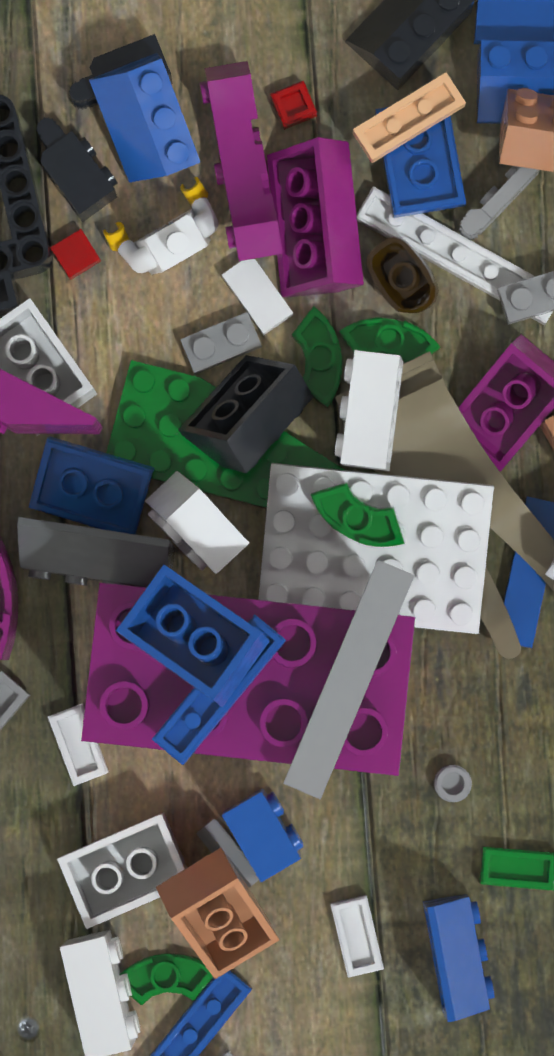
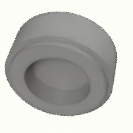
M457 765L444 766L437 772L434 778L436 793L440 798L448 802H459L465 799L472 787L469 773Z

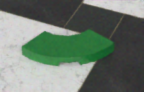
M313 306L292 333V338L300 345L306 360L305 373L303 375L305 383L313 394L314 399L328 409L340 385L342 353L338 337L332 325Z
M369 318L354 322L339 330L340 336L353 354L354 350L400 355L403 364L429 351L433 355L441 348L421 328L409 322L395 319Z
M347 482L311 493L313 502L324 520L344 536L358 543L375 547L405 544L394 507L377 508L365 504L353 494Z
M164 953L146 957L130 965L120 973V975L127 973L131 986V997L140 1005H143L152 996L166 992L182 994L194 1001L213 978L201 959L177 953Z

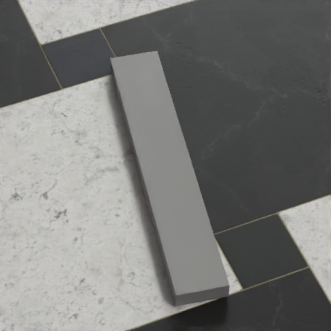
M377 560L283 784L321 800L415 575Z

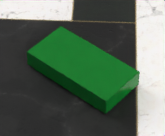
M482 846L480 884L554 891V852Z

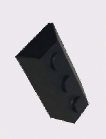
M383 0L345 40V43L395 89L399 90L471 14L475 0Z
M245 355L178 430L182 436L221 467L247 473L258 463L269 447L281 437V434L291 422L303 412V409L314 396L296 365Z

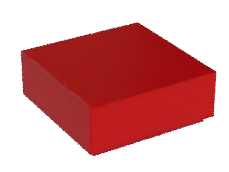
M304 80L270 94L284 130L317 117L316 108Z
M82 229L50 247L70 280L101 262Z

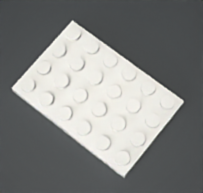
M272 463L258 600L356 610L377 560H380L415 575L398 614L415 617L414 627L479 634L494 485ZM347 482L353 494L365 504L377 508L394 507L405 544L375 547L358 543L344 536L324 520L313 502L311 493Z

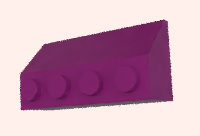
M317 137L268 154L270 191L278 220L283 254L277 255L281 296L288 298L338 293L363 286L349 142Z

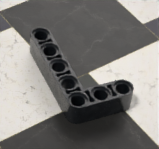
M0 95V109L10 111L9 117L5 121L0 122V151L8 143L18 145V150L13 156L4 157L0 155V189L12 239L0 242V255L8 258L6 267L0 270V272L10 270L16 280L45 272L52 263V252L19 115L13 102L8 97ZM24 178L27 180V183L23 190L19 192L9 190V184L13 179ZM30 212L35 215L34 222L30 226L21 227L17 225V219L21 214ZM32 247H39L43 249V256L39 261L29 262L25 260L26 252Z

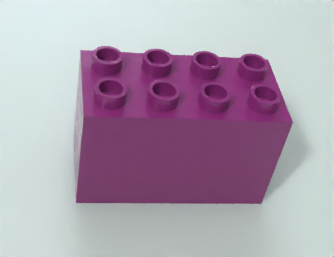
M99 583L81 741L164 750L152 738L194 688L116 631L146 590L145 587ZM209 595L246 622H249L255 614L286 639V642L194 753L291 764L356 610ZM398 615L334 769L399 776L415 617Z

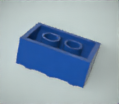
M481 40L477 53V123H501L508 89L528 88L540 94L554 95V41Z
M158 53L89 79L129 183L168 176L201 163L166 68Z
M467 894L423 901L442 1011L446 1020L453 1022L489 1010L488 999H493L495 996L491 976L484 977L481 962L488 961L484 939H477L475 924H481L477 901L470 902Z

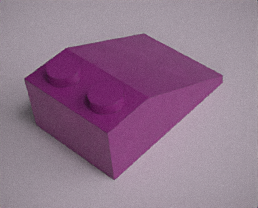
M522 334L509 345L458 407L475 437L500 472L554 410V361Z
M0 369L1 434L4 435L6 429L16 434H100L103 427L96 417Z

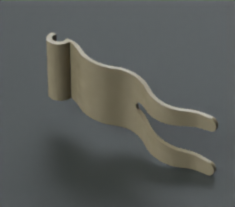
M430 351L404 363L390 472L374 470L375 473L494 485L490 528L515 550L554 591V580L545 575L554 560L553 538L508 484L475 437L452 398ZM349 390L335 397L339 406H341L342 396L349 397ZM485 568L480 618L499 654L504 658L512 659L520 654L521 644L489 571Z

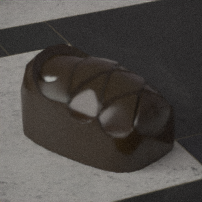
M401 237L388 238L367 256V267L372 279L382 296L396 311L421 313L429 309L436 302L439 289L435 276L422 256L406 240Z

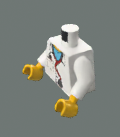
M194 177L196 183L192 188L186 189L183 184L180 186L181 192L192 206V209L139 240L131 241L121 222L115 223L118 230L114 233H108L105 229L103 230L110 249L118 251L122 258L137 273L149 271L153 275L164 272L209 245L211 241L209 236L217 230L218 220L207 199L208 192L198 177Z

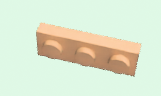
M446 72L353 129L352 133L371 163H374L464 108L466 102Z

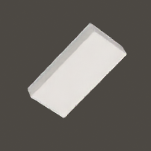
M255 259L240 261L222 274V278L246 312H248L263 336L293 316L292 310Z
M83 703L48 716L73 786L109 773L99 744L81 741L85 712Z
M367 895L330 903L347 977L383 970L384 966Z

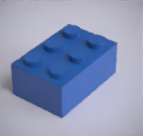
M166 565L161 567L116 630L128 641L221 707L225 705L270 642L261 631Z
M263 788L228 808L222 814L223 819L260 882L265 881L300 860V849L304 847L303 841L293 824L286 827L280 818L284 814V809L275 793L272 791L266 794Z

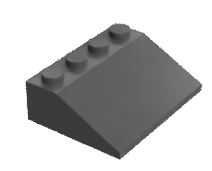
M18 517L17 530L20 568L29 570L28 577L50 580L51 574L66 576L65 583L87 586V580L89 579L108 584L147 588L163 565L173 569L176 548L170 540Z

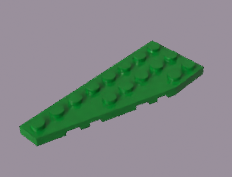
M133 360L130 361L106 453L154 467L152 480L165 483L178 471L200 488L203 493L267 509L272 463L344 470L285 431L247 473L221 467L182 436L178 430L216 387L200 377Z

